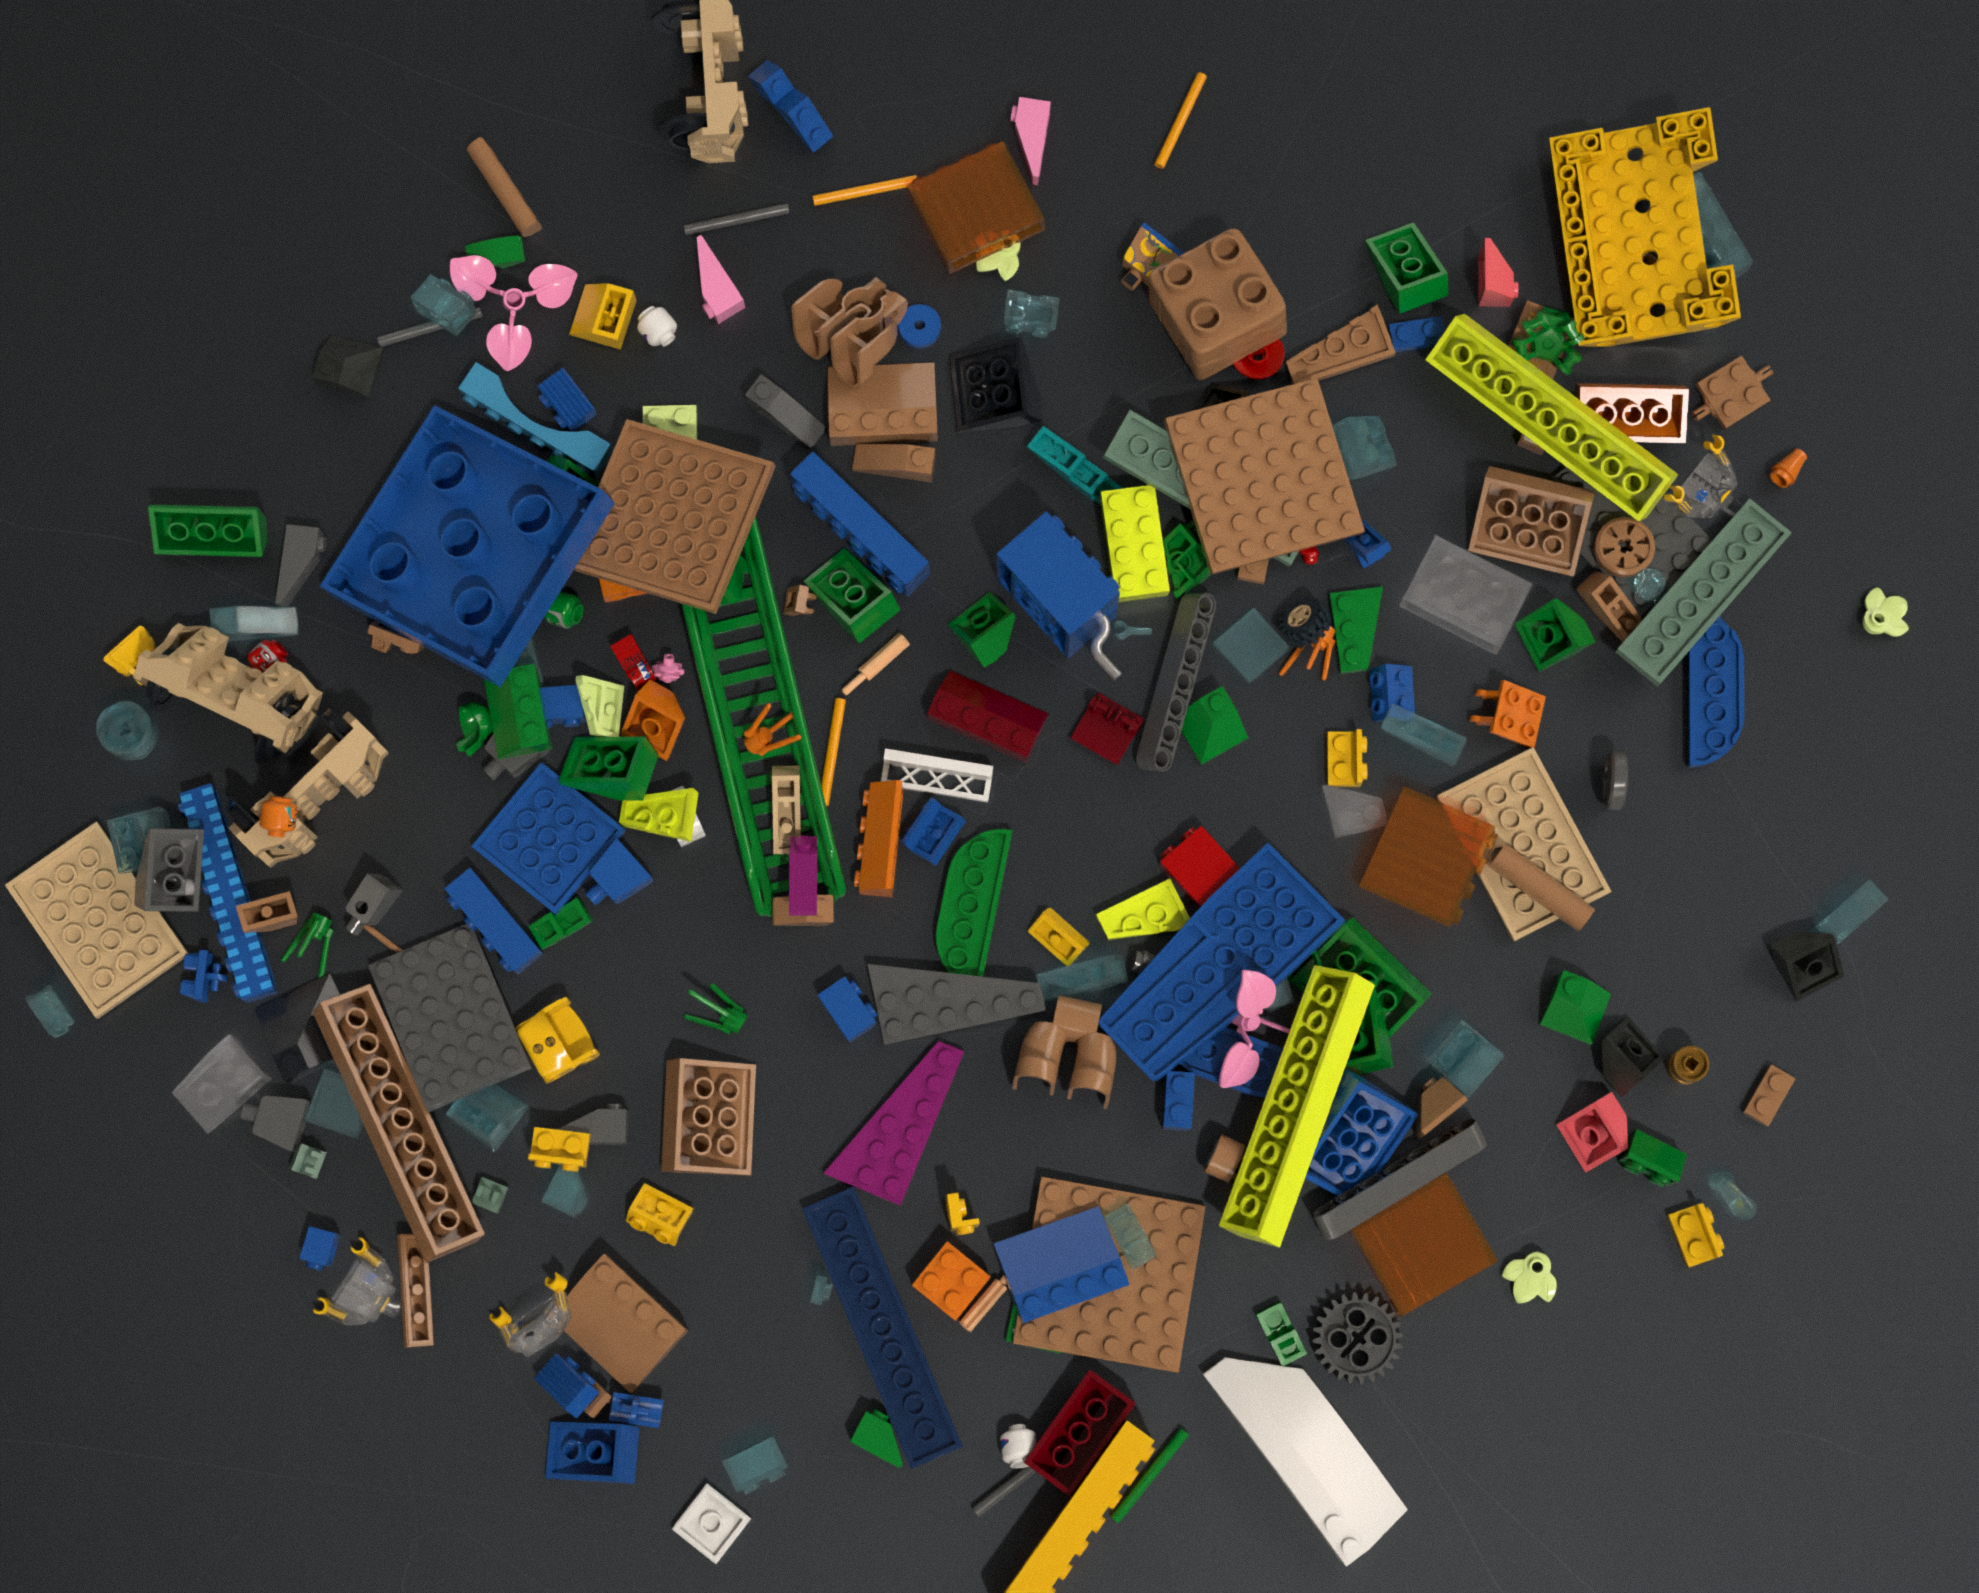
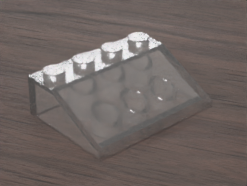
M1435 536L1400 603V607L1496 655L1513 625L1532 583Z

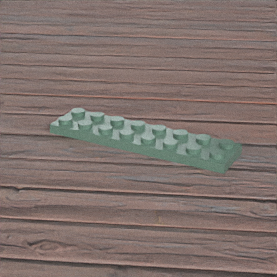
M1129 410L1102 458L1190 509L1167 431ZM1299 551L1275 557V559L1289 567Z
M1749 499L1621 644L1616 653L1658 687L1792 532Z

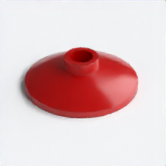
M1278 339L1248 354L1246 357L1233 363L1239 373L1248 378L1264 379L1270 377L1283 364L1284 346L1281 340ZM1259 355L1262 357V360L1256 361L1253 357Z

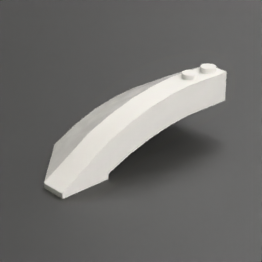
M1224 1357L1203 1373L1227 1409L1279 1476L1338 1559L1346 1567L1368 1551L1408 1510L1304 1369Z

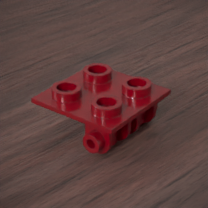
M1097 692L1090 701L1087 711L1070 739L1113 764L1118 765L1144 719Z

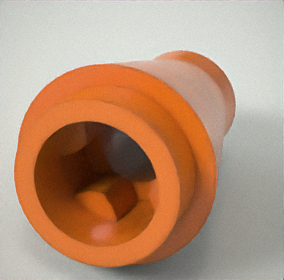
M1795 448L1789 455L1774 465L1770 473L1773 483L1781 488L1793 485L1803 463L1807 459V455L1802 450Z

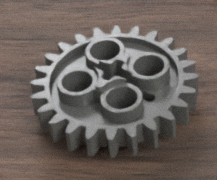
M1353 1292L1351 1300L1348 1301L1347 1297L1343 1294L1341 1295V1304H1338L1333 1299L1330 1301L1332 1310L1326 1307L1322 1308L1326 1315L1325 1318L1316 1317L1321 1327L1312 1328V1331L1319 1334V1338L1313 1339L1312 1343L1320 1344V1348L1314 1351V1354H1323L1324 1357L1319 1364H1330L1327 1370L1328 1374L1337 1370V1380H1340L1345 1374L1349 1384L1352 1383L1354 1377H1357L1359 1384H1363L1364 1376H1367L1370 1382H1374V1373L1384 1377L1383 1367L1390 1370L1394 1367L1389 1360H1399L1400 1358L1394 1353V1350L1403 1348L1401 1344L1396 1343V1339L1403 1337L1404 1334L1395 1332V1329L1401 1325V1322H1392L1391 1319L1396 1315V1312L1387 1314L1385 1311L1388 1303L1379 1307L1377 1305L1379 1297L1377 1296L1369 1302L1368 1293H1364L1361 1300H1358L1356 1292ZM1353 1310H1357L1363 1315V1322L1360 1326H1354L1349 1322V1314ZM1370 1319H1374V1324L1361 1337L1364 1343L1355 1344L1346 1357L1342 1358L1340 1356L1341 1353L1354 1339L1351 1335L1352 1332H1361ZM1374 1329H1379L1384 1333L1385 1338L1381 1345H1375L1370 1339V1334ZM1335 1331L1341 1332L1345 1337V1343L1340 1348L1333 1346L1330 1340L1332 1333ZM1356 1350H1361L1366 1355V1362L1363 1366H1357L1352 1361V1355Z

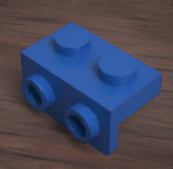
M1384 664L1370 669L1369 682L1371 685L1373 722L1415 720L1412 666Z
M930 798L927 804L921 808L920 814L913 825L905 832L902 843L913 854L936 866L966 820L942 806L936 799Z

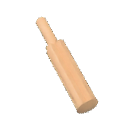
M898 633L858 669L861 673L842 689V692L848 695L865 679L870 681L910 645L908 640L901 633Z
M1004 1275L1000 1280H994L959 1321L961 1326L967 1331L971 1332L1007 1290V1281Z

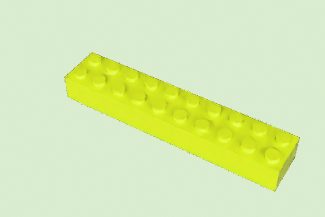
M1466 314L1455 316L1426 358L1427 362L1637 521L1648 517L1679 475Z
M1317 965L1313 966L1219 1227L1239 1237L1280 1248L1375 986L1358 974Z

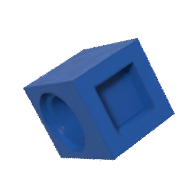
M309 1226L299 1259L306 1260V1267L322 1271L323 1265L331 1267L341 1235Z

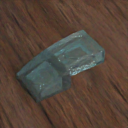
M1128 1203L1104 1216L1106 1224L1133 1270L1157 1257L1154 1248Z

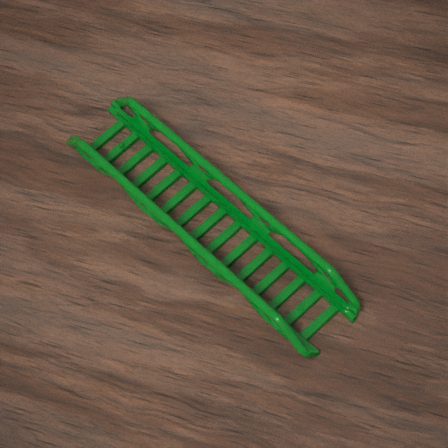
M755 516L743 546L746 559L745 574L749 573L752 587L742 589L741 600L738 602L755 599L758 612L709 624L706 611L695 608L694 611V607L682 604L753 904L759 916L772 917V898H774V895L789 892V879L771 883L768 869L789 864V854H776L764 857L761 843L773 840V828L758 831L755 817L772 813L773 804L771 800L752 805L749 790L772 785V773L746 779L743 764L789 753L793 754L795 766H800V787L802 792L800 793V806L805 805L808 817L807 820L800 821L801 833L811 831L812 836H817L818 862L821 871L818 872V884L824 883L826 895H833V903L846 894V886ZM723 596L719 607L730 605L731 603ZM759 624L762 625L764 638L715 650L712 636ZM768 650L771 664L721 675L718 661ZM774 675L776 690L727 701L724 687ZM780 701L783 715L762 720L757 727L769 729L792 712L793 718L781 728L786 727L788 738L798 734L801 735L800 740L771 750L763 756L753 754L750 751L739 752L737 739L746 737L744 732L753 723L734 727L730 713ZM831 872H833V876H834V880H835V885H834V882H833V878H832ZM760 889H762L764 902L761 897Z

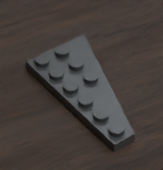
M867 964L884 1045L1047 1010L1041 983Z

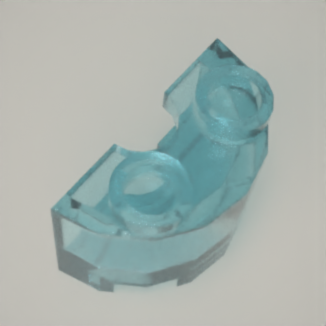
M1008 289L1004 315L1006 331L1010 333L1032 332L1034 337H1048V332L1056 329L1060 298L1044 295L1030 296L1026 292Z

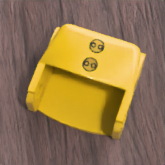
M567 997L548 1005L515 1028L519 1039L546 1084L581 1068L600 1056L599 1051L594 1048L584 1024L568 1006L571 1002Z

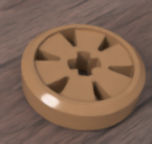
M1630 517L1615 518L1607 522L1598 532L1594 542V554L1599 565L1609 574L1622 578L1633 577L1643 572L1652 561L1655 554V541L1649 528L1642 522ZM1628 542V548L1631 552L1626 551L1622 553L1620 551L1621 546L1618 543Z

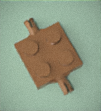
M1743 356L1738 357L1695 385L1702 395L1704 405L1692 411V416L1702 412L1694 418L1696 421H1699L1706 415L1711 414L1718 420L1723 430L1771 401L1762 388L1761 381L1773 375V370L1771 369L1767 373L1762 374L1771 368L1769 365H1766L1757 372H1754L1750 369Z

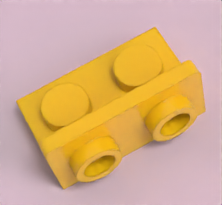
M1356 729L1355 732H1327V787H1360L1363 780H1367V763H1362V753L1367 752V737L1362 736V729Z
M534 1127L531 1153L528 1154V1160L534 1161V1167L550 1169L551 1164L562 1165V1170L578 1172L579 1167L586 1168L591 1134Z
M644 1183L628 1210L626 1222L638 1231H645L653 1235L656 1240L663 1244L675 1246L694 1208Z
M958 1193L947 1194L945 1201L950 1231H956L957 1235L973 1233L974 1228H977L980 1224L979 1218L962 1221V1218L967 1215L965 1200L959 1199Z
M1703 1203L1667 1215L1687 1268L1723 1256L1721 1250L1724 1249V1244L1721 1236L1718 1233L1715 1234L1711 1223H1714V1218L1709 1207H1705Z

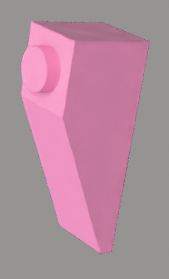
M1019 97L1018 106L1013 105L1011 121L1015 122V133L1032 184L1038 186L1051 102Z
M702 235L697 237L702 296L705 303L702 305V308L709 319L714 317L717 323L720 324L745 308L744 299Z

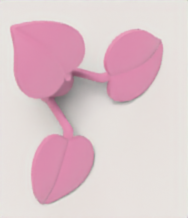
M473 255L453 258L450 261L452 282L456 290L464 298L471 301H479L485 296L486 290L503 297V305L510 311L509 326L506 324L495 325L487 335L486 345L490 355L505 371H510L520 365L531 348L532 339L529 330L522 325L514 326L515 313L523 307L525 298L536 294L537 301L542 306L547 308L560 307L569 299L577 279V272L566 266L544 264L535 268L529 275L528 282L534 290L523 293L517 288H511L505 292L490 287L496 279V271L494 265L488 259Z
M1242 970L1241 984L1236 999V1007L1240 1016L1231 1023L1238 1026L1237 1032L1242 1035L1246 1044L1237 1042L1227 1052L1219 1078V1086L1222 1088L1238 1086L1248 1082L1258 1069L1259 1055L1256 1051L1251 1050L1253 1044L1246 1031H1254L1262 1023L1288 1034L1290 1032V1028L1259 1016V1014L1263 1013V1009L1273 1004L1276 996L1274 982L1260 972Z

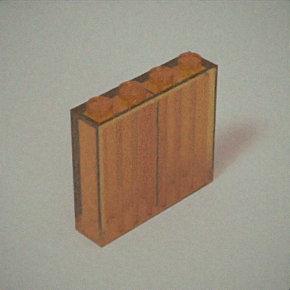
M1003 141L998 144H990L983 151L974 155H966L958 162L950 166H942L934 173L926 177H918L907 185L909 197L949 274L1046 230L1044 216Z
M1404 786L1359 888L1451 929L1453 923L1458 925L1465 910L1460 907L1464 898L1470 900L1476 885L1471 883L1475 874L1481 875L1487 862L1483 858L1486 849L1492 850L1497 840L1498 834L1494 833L1496 826Z
M1447 1173L1435 1178L1425 1186L1349 1230L1398 1318L1498 1262Z

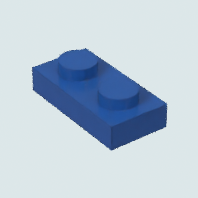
M1442 316L1394 323L1388 326L1389 336L1395 352L1433 347L1444 334Z

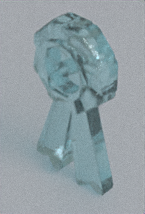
M1644 568L1635 577V594L1643 601H1653L1655 606L1669 590L1665 589L1666 578L1663 577L1658 569Z

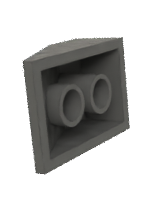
M148 828L136 876L134 900L136 907L143 911H198L204 829Z

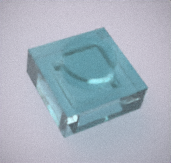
M816 1276L811 1298L812 1304L823 1306L824 1300H830L833 1285L828 1284V1277Z

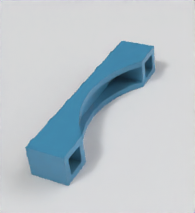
M477 362L458 388L463 396L462 400L473 408L478 405L485 410L484 414L492 420L498 422L501 419L508 424L506 427L515 434L520 435L524 433L530 437L529 441L540 449H543L544 446L553 451L551 454L570 460L587 475L591 474L597 478L613 453L610 443L590 431H558L531 421L519 412L509 400L499 376Z

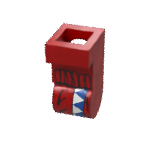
M632 634L610 646L637 691L649 680H656Z

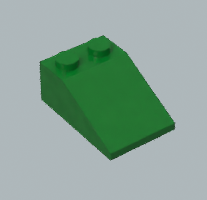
M1414 222L1365 240L1385 290L1399 313L1448 296V273Z
M845 548L803 581L841 627L859 644L900 611L892 592Z
M574 737L558 782L563 786L616 800L643 801L659 755L646 737Z
M1375 986L1345 1066L1346 1069L1357 1075L1394 1067L1390 1038Z

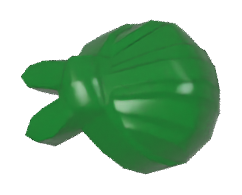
M474 701L465 703L458 710L459 721L465 738L457 742L458 751H465L467 756H471L478 748H481L483 741L493 732L489 709L483 704Z

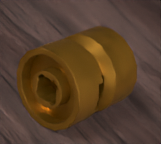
M1686 1046L1669 1057L1667 1072L1675 1083L1690 1085L1701 1080L1707 1074L1710 1061L1707 1054L1701 1048Z

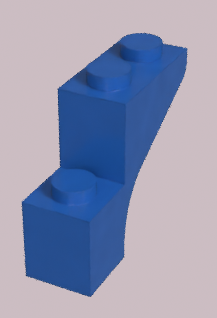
M766 60L748 75L759 95L780 113L811 152L814 153L833 137L809 97L792 86L781 67Z

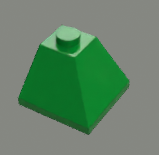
M989 592L947 625L971 656L985 668L997 661L1006 652L1016 616Z
M1557 598L1514 624L1538 671H1542L1570 658L1595 643L1584 619Z
M1223 686L1198 699L1188 707L1181 732L1201 765L1248 739L1239 714Z
M1563 970L1558 974L1540 1025L1592 1045L1611 993L1586 978Z

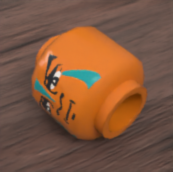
M270 796L269 800L262 803L259 825L262 829L268 830V836L285 837V832L295 830L298 807L292 803L291 798Z

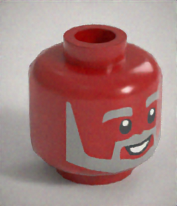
M264 639L247 654V660L250 664L248 667L258 669L264 673L277 660L287 663L286 657L288 653L276 640L269 641Z

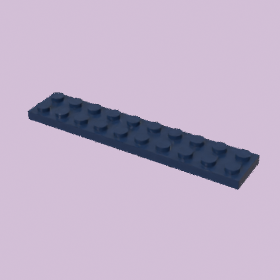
M854 1187L802 1208L910 1468L913 1469L963 1447Z

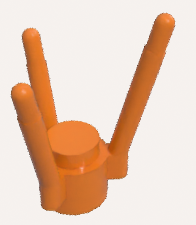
M1331 626L1329 631L1324 630L1326 634L1324 638H1317L1318 643L1314 644L1311 642V646L1314 648L1306 665V669H1311L1319 650H1325L1326 648L1322 680L1327 678L1331 653L1336 642L1332 639L1335 630ZM1305 645L1303 648H1296L1279 671L1280 676H1283L1305 648Z
M767 703L751 727L744 732L746 748L753 754L763 756L771 750L800 740L801 735L798 734L771 744L772 734L793 718L792 712L769 729L765 727L757 728L771 708V704Z

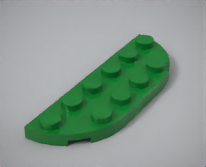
M997 829L979 834L958 850L950 864L936 930L938 954L948 973L984 976L1013 830Z

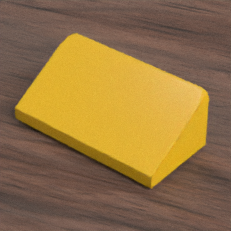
M1052 908L1046 909L1028 930L1035 939L1067 967H1070L1090 944L1088 940Z

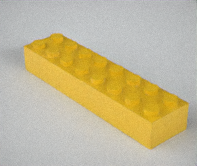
M1125 1420L1004 1593H1055L1056 1589L1052 1586L1058 1578L1064 1580L1073 1567L1069 1562L1075 1554L1080 1557L1087 1548L1089 1542L1085 1539L1091 1531L1097 1533L1106 1520L1102 1515L1108 1507L1113 1510L1120 1501L1122 1495L1118 1492L1124 1484L1130 1486L1139 1473L1135 1468L1141 1460L1146 1463L1155 1451V1448L1151 1445L1155 1440Z

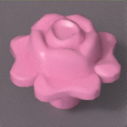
M665 654L663 661H657L655 665H652L654 675L665 683L676 681L685 672L682 669V664L674 662V655Z

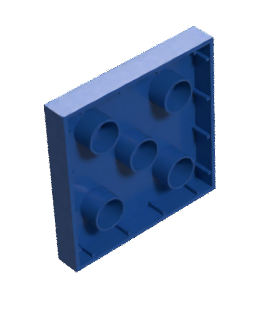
M434 405L320 587L339 602L492 684L501 687L615 503L604 490Z

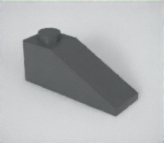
M762 374L745 394L746 402L750 407L810 450H812L827 430L826 426L797 401Z
M286 525L275 600L276 605L280 609L286 610L320 561L321 552L324 553L326 550L327 539L317 527Z
M606 1104L605 1109H597L557 1130L591 1134L589 1145H628L629 1111L622 1109L621 1104Z

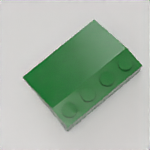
M1353 917L1317 952L1323 967L1353 972L1366 980L1374 981L1389 1038L1432 995L1420 981ZM1313 958L1291 979L1303 993L1315 965Z

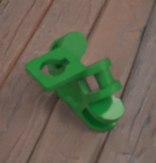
M1543 307L1542 311L1540 310L1536 313V317L1530 320L1527 318L1522 320V324L1528 334L1514 337L1512 345L1516 347V353L1524 359L1538 358L1554 362L1563 373L1569 375L1573 371L1571 367L1583 359L1580 353L1571 346L1578 344L1585 337L1582 332L1578 333L1575 327L1577 323L1574 319L1569 318L1568 312ZM1541 325L1543 326V327L1540 328L1539 330L1535 331V329L1538 328L1539 326H1541ZM1562 332H1566L1568 338L1565 339ZM1531 342L1532 350H1527L1526 345ZM1563 350L1568 355L1564 361L1558 357Z

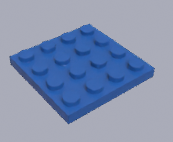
M541 762L471 847L557 915L590 876L589 871L616 839L620 840L626 830L577 790L560 785L558 782L560 777Z

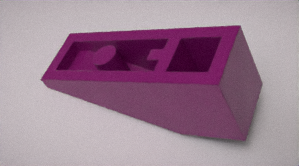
M817 836L790 837L789 916L817 915Z

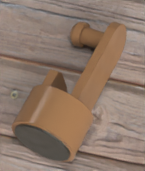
M1222 1134L1217 1136L1203 1167L1204 1172L1229 1183L1231 1178L1236 1180L1239 1172L1236 1168L1239 1162L1243 1161L1245 1144Z

